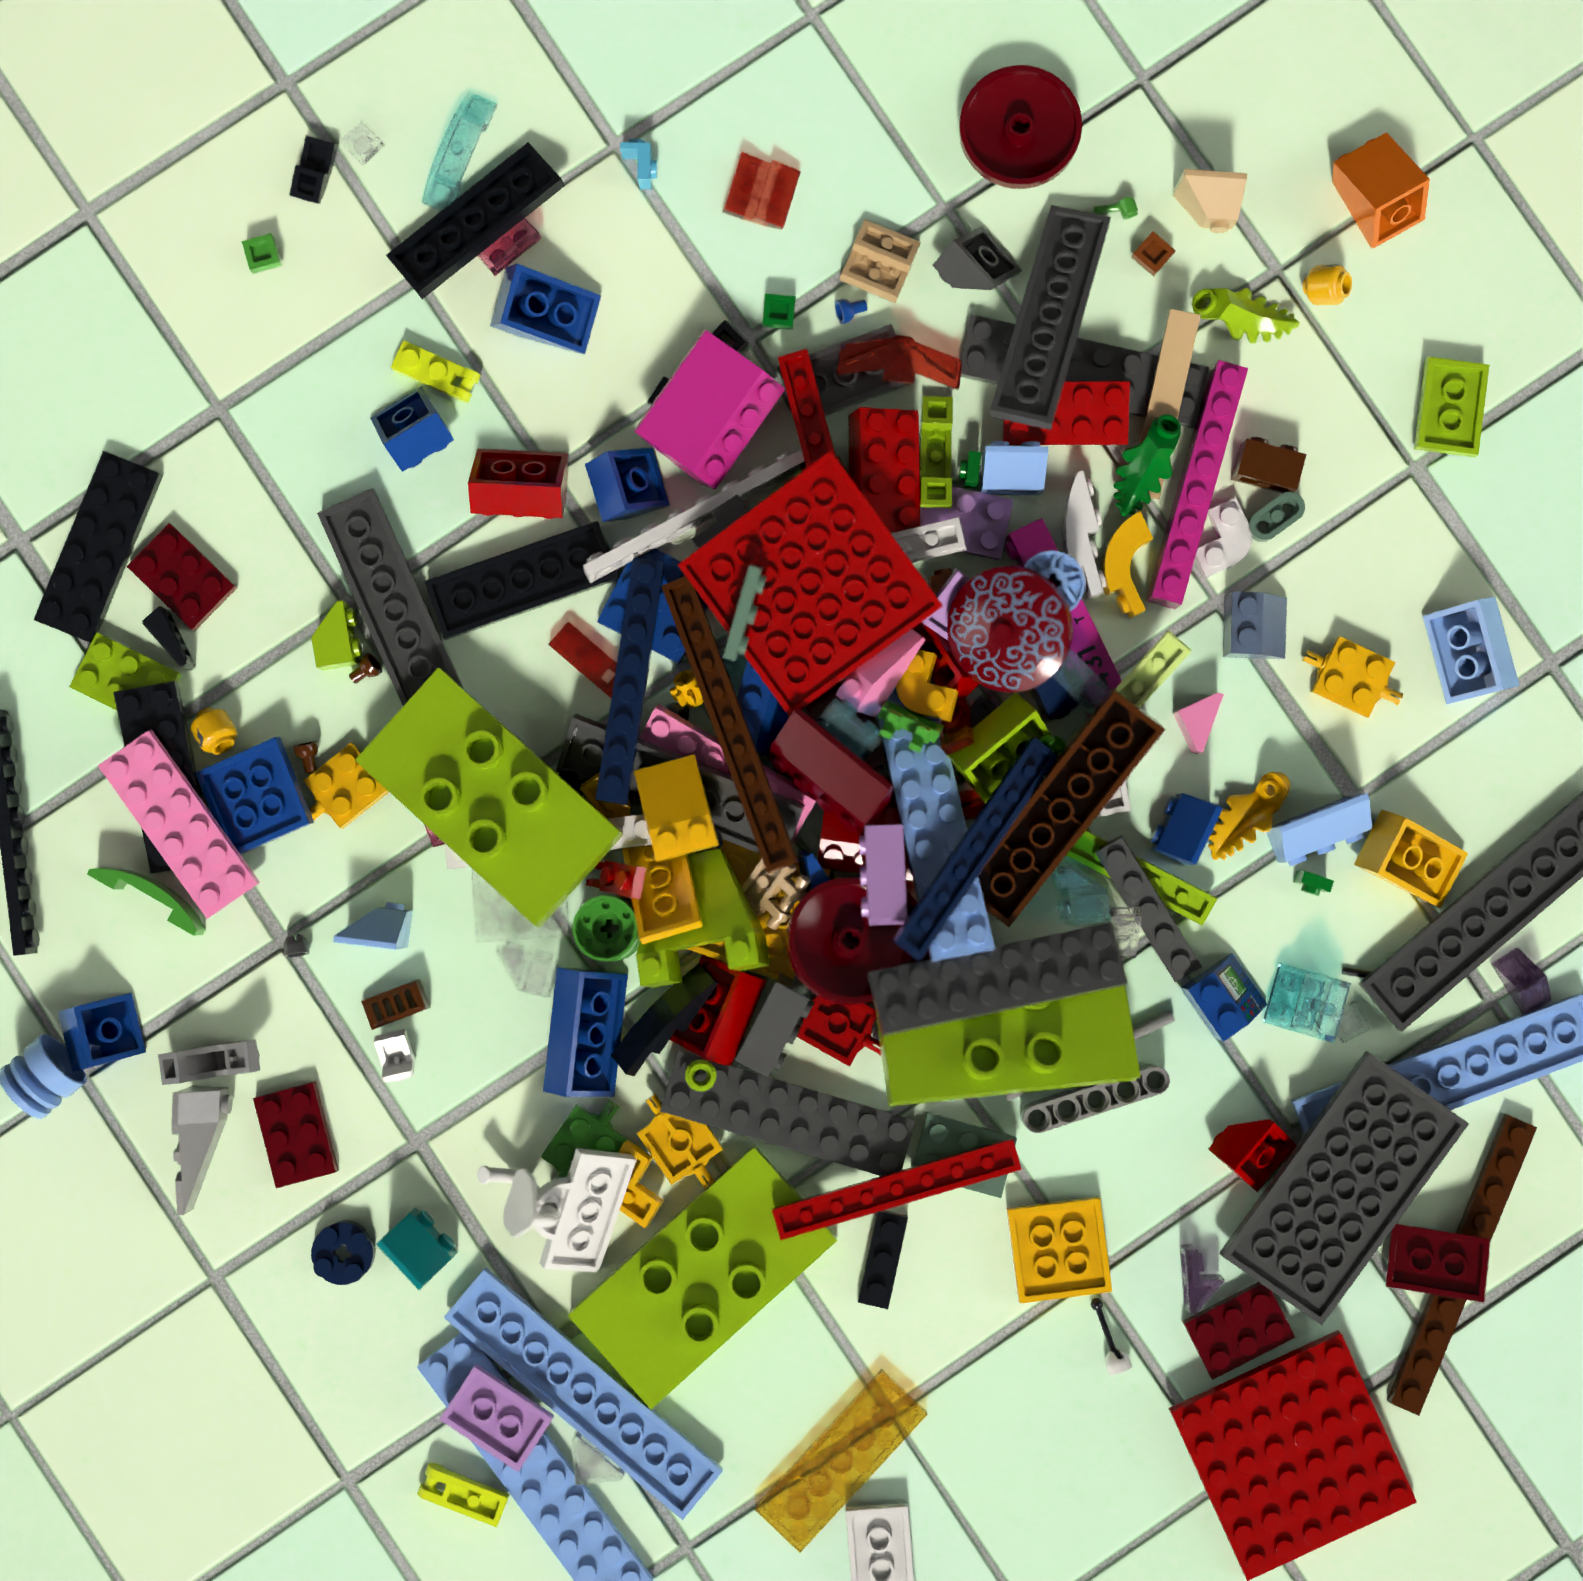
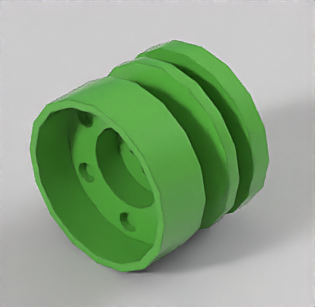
M601 895L591 898L584 903L574 917L572 932L575 943L583 954L599 961H619L629 958L637 951L640 939L633 904L624 898ZM611 921L613 925H618L619 927L618 931L613 933V937L611 933H606L605 930L606 927L611 925Z

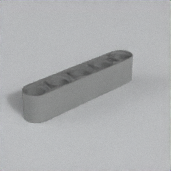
M1145 1064L1139 1066L1141 1076L1135 1081H1129L1131 1091L1126 1096L1121 1097L1117 1093V1087L1120 1082L1079 1086L1027 1103L1021 1109L1020 1119L1029 1131L1043 1133L1162 1094L1169 1088L1170 1076L1165 1069L1158 1065ZM1152 1071H1158L1161 1078L1160 1082L1154 1087H1149L1146 1080L1147 1076ZM1095 1090L1100 1091L1102 1094L1101 1102L1096 1106H1090L1087 1102L1089 1093ZM1070 1100L1073 1105L1070 1114L1059 1115L1057 1108L1060 1102ZM1033 1110H1041L1043 1112V1120L1038 1125H1031L1028 1122V1116Z

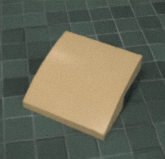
M864 220L841 273L840 281L896 303L921 242Z

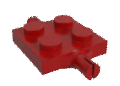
M819 996L812 1000L814 1004L807 1018L803 1019L797 1038L849 1067L856 1054L864 1046L881 1056V1049L873 1045L875 1044L880 1047V1041L871 1036L872 1026L876 1020L874 1008L865 1003L858 1005L836 1004Z

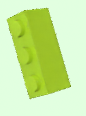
M1015 692L951 746L945 754L960 775L986 804L1029 739L1036 737L1040 740L1044 735H1052L1038 712Z

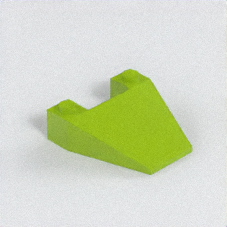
M721 848L688 855L703 927L646 944H642L640 941L636 953L640 986L655 988L681 983L682 976L678 950L725 941L729 969L744 971L770 966L766 935Z

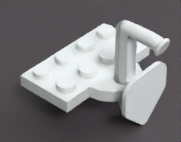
M576 1148L568 1176L555 1178L545 1183L542 1187L537 1185L536 1179L527 1169L489 1168L484 1165L479 1168L477 1177L481 1184H488L489 1182L512 1184L503 1212L504 1226L512 1237H519L534 1227L542 1237L547 1238L539 1261L543 1269L599 1273L636 1159L632 1154Z

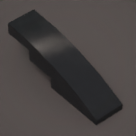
M698 963L682 977L681 983L673 984L654 1002L611 1054L612 1058L626 1075L635 1076L651 1052L660 1054L676 1030L685 1032L719 982L703 964Z

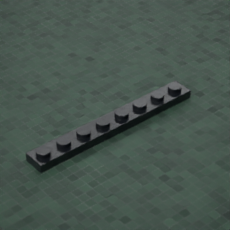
M0 709V849L13 956L37 953L40 938L37 929L34 928L33 916L36 913V905L30 894L32 873L27 867L26 861L29 846L27 839L23 836L22 824L25 822V814L19 803L18 794L21 793V782L19 777L16 776L15 770L18 755L15 746L12 745L11 733L14 731V723L9 712Z

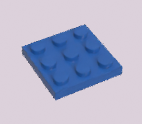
M657 549L639 557L640 559L663 561L665 563L662 585L685 576L678 567L681 561ZM633 561L626 564L597 620L599 624L620 635L622 634ZM661 589L652 651L680 664L686 652L665 595ZM700 596L702 605L706 613L709 607Z
M280 737L269 739L195 772L211 814L240 854H244L314 823Z

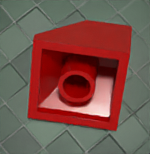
M1271 1119L1228 1125L1223 1132L1216 1135L1208 1150L1258 1193L1297 1145Z

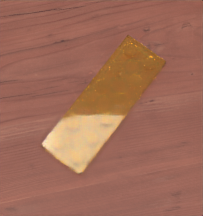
M881 1369L755 1505L754 1510L801 1553L928 1415L927 1411Z

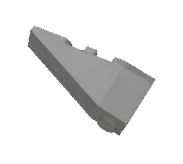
M190 1086L173 1092L172 1135H178L179 1137L177 1149L173 1151L174 1162H177L181 1169L175 1179L177 1215H185L194 1209L228 1114L232 1111L233 1099L229 1095V1087Z

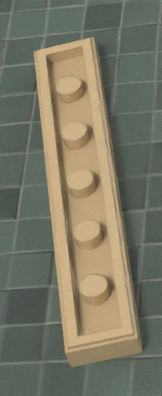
M1169 309L1139 444L1145 440L1150 425L1155 418L1163 414H1169L1178 419L1201 315ZM1158 478L1162 491L1164 479ZM1148 491L1150 498L1160 500L1161 491L1160 493Z

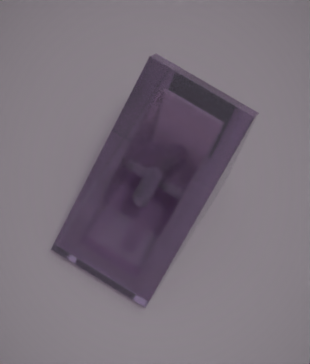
M1519 948L1513 949L1491 963L1522 1014L1536 1010L1552 1001L1547 975Z

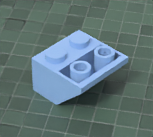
M993 441L990 443V446H985L980 459V492L990 495L1040 496L1045 486L1048 446H1040V442L1035 441L1023 442L1021 446H1009L1007 441Z

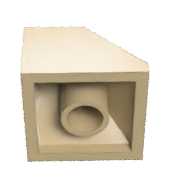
M1185 169L1173 190V197L1201 228H1208L1213 233H1225L1228 230H1232L1238 221L1247 173Z

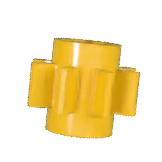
M684 670L678 673L673 680L675 687L669 689L674 701H678L681 707L695 708L700 706L704 701L693 671Z

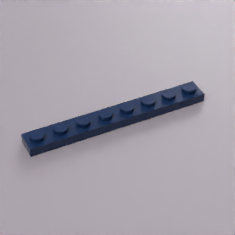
M633 559L596 793V801L622 805H628L665 570V563L663 561Z
M1036 737L1030 738L893 938L892 941L916 960L923 958L1058 758L1056 753Z

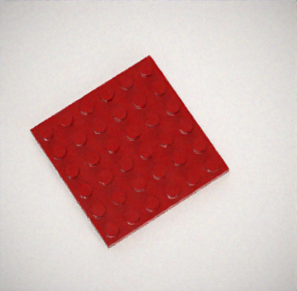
M831 450L678 564V567L728 634L731 631L749 565L752 563L764 567L762 575H766L767 579L762 594L756 593L753 605L758 606L754 624H747L744 636L750 638L744 656L789 717L797 707L800 710L943 607L940 600Z
M1339 1330L1168 1408L1247 1581L1417 1503L1343 1335Z

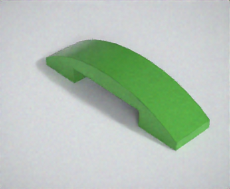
M95 868L89 869L87 875L113 890L124 889L128 883L173 909L167 919L168 922L193 936L204 934L206 929L192 907L180 895L163 883L146 875L123 869Z

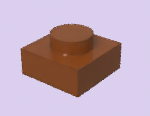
M1152 231L1132 254L1131 258L1154 277L1174 255L1176 250Z

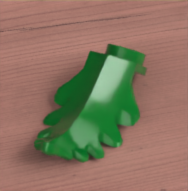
M1163 414L1155 418L1150 425L1145 440L1123 451L1122 457L1129 464L1118 467L1116 473L1125 480L1116 481L1113 485L1115 489L1121 490L1113 495L1115 499L1119 500V502L1115 503V506L1120 509L1121 516L1134 515L1136 513L1135 509L1141 511L1143 509L1142 501L1146 504L1151 502L1148 491L1160 493L1161 485L1158 478H1171L1173 470L1170 456L1174 452L1181 434V424L1174 416Z

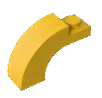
M1141 511L1129 517L1113 533L1105 546L1100 565L1106 582V587L1103 588L1105 596L1117 592L1119 595L1116 597L1118 607L1123 614L1127 613L1129 619L1140 615L1146 610L1130 574V564L1136 550L1153 540V536Z

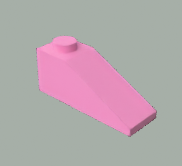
M911 629L849 674L835 695L855 711L877 717L882 706L926 639Z

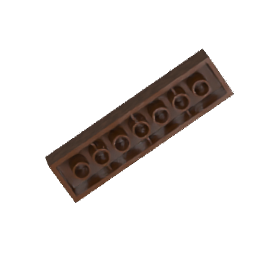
M1113 687L1060 753L978 875L986 911L1007 927L1012 925L1166 730L1162 724Z

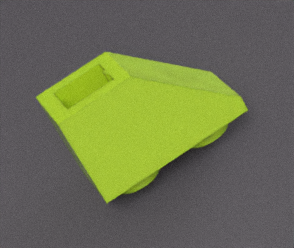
M343 600L336 601L311 637L316 668L323 671L359 665L358 656H362L361 642L359 638H355L353 626H357L355 610L353 607L350 608V605Z

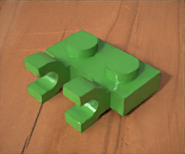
M889 700L882 706L878 718L884 720V726L879 735L891 740L895 731H900L901 728L913 733V739L908 748L918 753L921 752L924 744L929 742L935 744L944 725Z

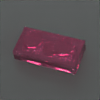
M524 218L477 257L496 276L542 239L534 226Z

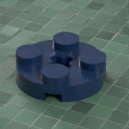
M348 1220L337 1221L325 1227L317 1235L311 1248V1259L315 1274L327 1282L336 1285H348L360 1280L372 1267L376 1254L375 1243L366 1232V1229L359 1223ZM342 1245H346V1250L351 1252V1257H346L344 1261L340 1260L339 1256L336 1255V1250L340 1249Z

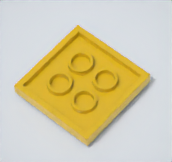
M1099 1196L1006 1208L1017 1295L1020 1304L1113 1292Z

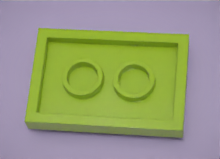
M1436 357L1425 359L1414 450L1474 458L1479 455L1489 364Z
M97 632L69 687L117 711L113 692L179 681L182 673Z

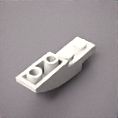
M1079 471L1072 480L1064 506L1062 544L1063 553L1075 559L1083 570L1085 579L1084 591L1088 600L1099 597L1103 593L1102 588L1106 587L1103 571L1101 569L1097 570L1094 559L1098 558L1096 544L1094 540L1089 541V536H1093L1099 531L1098 526L1102 525L1099 509L1097 507L1093 508L1090 496H1094L1091 479L1085 478L1084 471Z

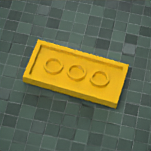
M652 845L622 848L625 864L646 868L641 899L631 898L639 939L642 944L703 927L688 854L656 862Z

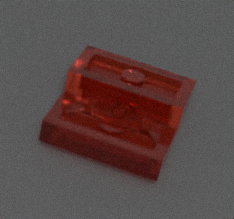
M741 152L738 156L721 212L759 225L782 230L801 171L775 160L769 163Z

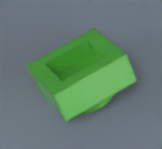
M271 233L241 241L249 270L253 274L282 266L276 242Z

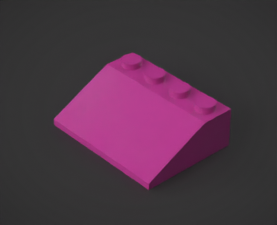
M703 330L638 423L634 432L700 485L716 490L785 388L750 360L707 330Z

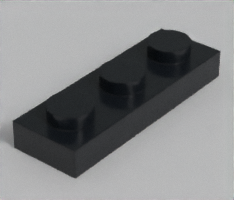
M885 1210L876 1213L858 1295V1303L884 1309L889 1308L908 1222L907 1215Z

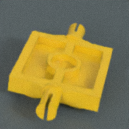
M1337 636L1331 650L1324 657L1307 649L1305 652L1307 656L1302 658L1303 662L1318 668L1317 679L1310 691L1311 693L1365 718H1369L1375 704L1381 698L1395 705L1401 702L1397 698H1403V693L1387 687L1388 678L1396 662L1341 636Z
M354 743L348 744L303 780L314 794L316 804L309 808L313 820L326 813L331 816L339 828L344 829L389 793L355 761L361 754V751Z
M657 1094L645 1100L655 1114V1117L650 1124L638 1131L637 1135L670 1184L672 1185L684 1176L692 1174L696 1175L704 1189L709 1187V1184H713L715 1180L707 1171L705 1165L710 1158L722 1151L723 1147L709 1126L661 1112L662 1102L657 1097Z

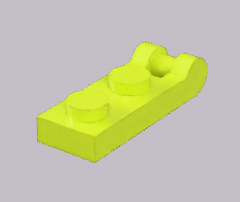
M404 340L390 367L399 374L464 403H469L472 397L471 389L474 384H478L481 377L479 373L469 368L462 367ZM457 376L462 378L459 387L453 386Z
M428 1463L425 1471L426 1480L420 1484L417 1492L420 1498L497 1528L510 1494L446 1470L439 1464ZM438 1481L446 1484L444 1492L436 1488Z

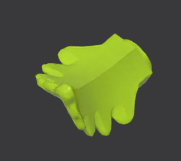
M1227 288L1202 289L1192 299L1194 314L1201 315L1200 319L1224 321L1234 340H1240L1243 334L1246 333L1249 342L1256 343L1261 333L1264 342L1267 343L1271 341L1272 334L1279 340L1282 338L1283 331H1285L1286 335H1289L1292 329L1300 325L1299 320L1295 319L1293 313L1287 315V309L1283 308L1277 312L1278 304L1273 303L1266 308V298L1264 296L1252 300V292L1248 288H1243L1236 292H1232Z

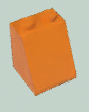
M1387 132L1375 139L1368 140L1363 146L1350 153L1343 154L1333 162L1332 183L1372 249L1425 220L1430 179Z

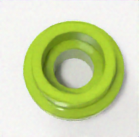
M706 1060L693 1061L685 1071V1080L688 1086L695 1091H706L716 1081V1070ZM699 1069H703L707 1073L706 1079L703 1081L695 1079V1072Z

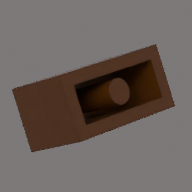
M1261 437L1247 438L1239 447L1231 480L1278 493L1295 492L1298 489L1307 454L1298 452L1299 449L1291 445H1280L1278 447L1270 445L1267 439Z

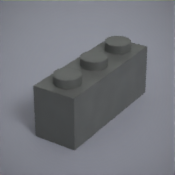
M780 973L735 1061L766 1077H769L773 1068L779 1071L787 1055L782 1052L786 1043L788 1042L792 1045L801 1029L796 1026L800 1016L806 1019L814 1004V1001L810 1000L812 992L802 983Z

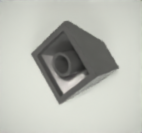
M983 226L953 240L932 265L939 272V276L952 288L992 290L1018 276L1023 271Z

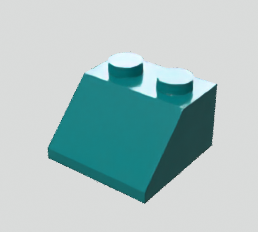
M415 1207L376 1245L419 1291L458 1252L454 1249L456 1246L454 1241L446 1233L440 1234L433 1226L434 1220L426 1211H419Z

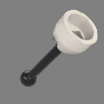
M1099 1298L1092 1299L1090 1303L1091 1308L1096 1310L1110 1349L1105 1358L1108 1374L1116 1375L1130 1370L1132 1364L1128 1355L1123 1350L1116 1349L1102 1311V1300Z

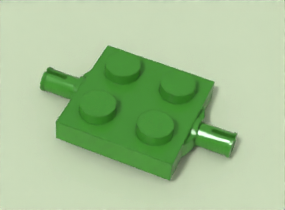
M609 1100L599 1115L588 1112L578 1104L575 1105L541 1154V1158L552 1164L559 1172L556 1178L568 1176L576 1148L619 1152L623 1143L627 1141V1137L616 1131L610 1123V1120L620 1108L616 1103L613 1106L614 1102Z

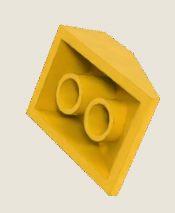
M695 754L634 771L656 862L719 846Z
M1381 809L1354 865L1397 888L1441 908L1468 853L1410 819Z

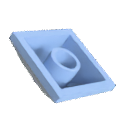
M386 902L385 907L373 909L334 935L333 942L393 950L408 948L413 911L404 910L405 904Z

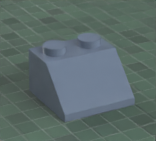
M1232 591L1224 597L1223 657L1284 660L1286 653L1287 598L1262 592Z

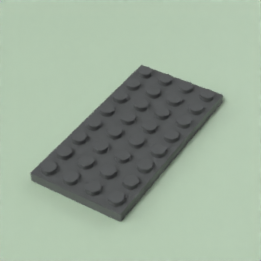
M1365 1051L1221 1249L1220 1255L1317 1323L1323 1325L1469 1123L1375 1056Z

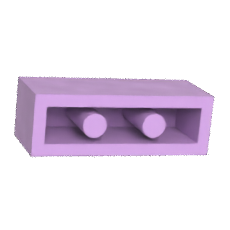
M903 824L865 826V835L859 836L860 855L866 854V866L860 867L861 886L867 885V897L861 898L862 917H868L869 926L904 924L907 919Z

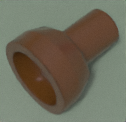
M366 653L359 660V667L351 672L349 677L353 683L357 684L366 676H378L383 672V669L372 654Z
M317 741L292 746L296 757L302 758L305 773L316 771L314 755L318 753Z

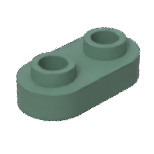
M1285 492L1253 514L1248 520V528L1252 539L1258 542H1267L1299 520L1305 511L1303 498L1295 492ZM1283 504H1287L1291 507L1290 514H1286L1283 512ZM1259 522L1266 524V532H1261L1258 529Z

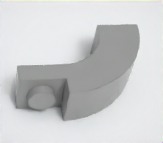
M241 1040L158 1054L162 1085L261 1071L259 1063L260 1054L257 1049L256 1040Z

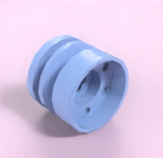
M1054 550L1040 552L1030 558L1024 565V567L1035 570L1048 579L1052 578V583L1058 584L1057 588L1064 596L1070 612L1083 597L1085 588L1083 570L1077 561L1066 553Z
M46 1034L37 1037L24 1049V1057L20 1055L15 1056L11 1059L10 1064H6L0 1069V1084L5 1093L20 1109L38 1119L48 1116L52 1109L61 1105V1096L65 1098L70 1097L87 1080L84 1069L72 1072L66 1047L54 1037Z

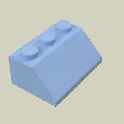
M1496 597L1478 599L1423 616L1446 705L1520 686Z
M1368 793L1350 795L1272 825L1271 830L1266 832L1278 863L1288 862L1289 866H1293L1306 861V854L1317 851L1318 855L1335 850L1334 844L1345 840L1349 844L1365 838L1363 832L1372 829L1370 798Z

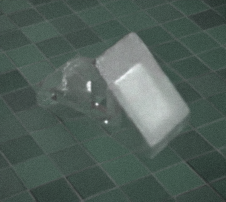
M1109 907L1108 911L1103 912V924L1111 923L1121 958H1136L1142 918L1140 907Z

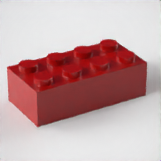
M1067 380L1064 383L1051 430L1002 419V441L1009 442V445H1021L1023 442L1028 441L1040 442V445H1128L1130 381Z
M859 407L848 415L849 476L890 533L920 527L918 410Z

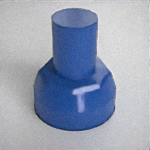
M848 299L835 301V313L840 324L850 322L855 314L865 312L868 309L865 299L852 303Z

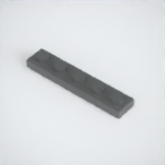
M1120 835L1097 848L1095 854L1174 982L1202 968L1199 959L1124 837Z

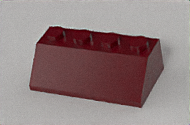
M797 707L770 746L769 760L772 767L779 773L788 775L800 791L808 792L812 795L824 811L832 812L836 815L848 831H855L859 836H863L865 834V826L874 825L886 813L893 785Z

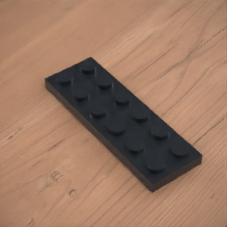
M527 142L386 254V256L423 300L561 190L565 184L553 168Z
M102 452L35 614L34 621L87 642H92L95 634L100 631L163 478L161 473L111 453Z
M597 520L424 581L443 638L449 640L619 580L616 570L592 583L589 582L584 573L583 565L587 563L586 560L590 556L598 552H603V554L609 552L599 521Z
M178 681L113 692L124 747L148 730H153L202 799L198 778L195 773L196 767ZM142 829L151 874L171 870Z

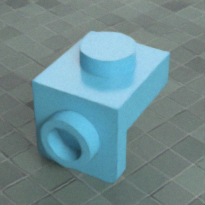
M629 139L627 142H621L620 152L622 159H638L637 180L639 188L652 189V179H657L658 162L657 160H652L651 143H646L642 139Z

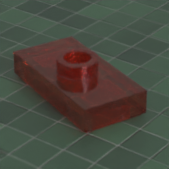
M963 695L956 700L951 722L944 720L940 722L941 725H944L940 734L941 749L946 755L974 743L969 702Z

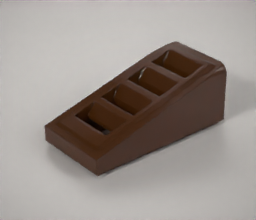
M420 979L361 1001L371 1030L431 1008ZM409 989L416 1005L414 1008H411L405 992ZM396 994L400 995L405 1009L403 1012L399 1010L394 996ZM386 998L389 999L394 1013L390 1017L383 1000ZM375 1002L378 1003L383 1019L380 1021L377 1020L372 1006Z

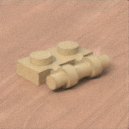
M761 859L742 886V889L755 915H763L767 910L771 916L766 924L771 929L776 930L781 922H786L790 917V910L797 901H800L805 896V889L811 881L807 876L801 874L794 882L790 878L796 870L794 865L769 874ZM782 889L786 893V895L782 899V901L778 903L775 900V897Z

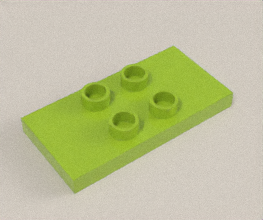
M439 667L355 759L360 766L535 927L541 928L624 835L611 821Z
M1125 986L883 1037L876 1013L888 1106L1135 1081L1141 1076Z
M754 1144L719 1175L713 1184L698 1194L572 1308L568 1317L652 1410L835 1244L837 1236L829 1227H825L780 1241L772 1208L803 1198Z

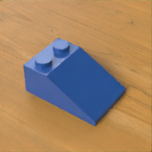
M516 263L506 267L490 326L518 337L584 355L601 295Z

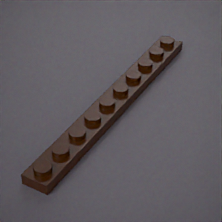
M686 576L662 585L663 593L766 871L770 874L798 863L799 861L700 596Z
M1504 1114L1456 1233L1490 1238L1492 1240L1537 1130L1536 1126ZM1430 1294L1387 1398L1390 1404L1418 1416L1420 1415L1467 1300Z

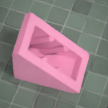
M1215 693L1173 713L1192 753H1203L1224 694Z

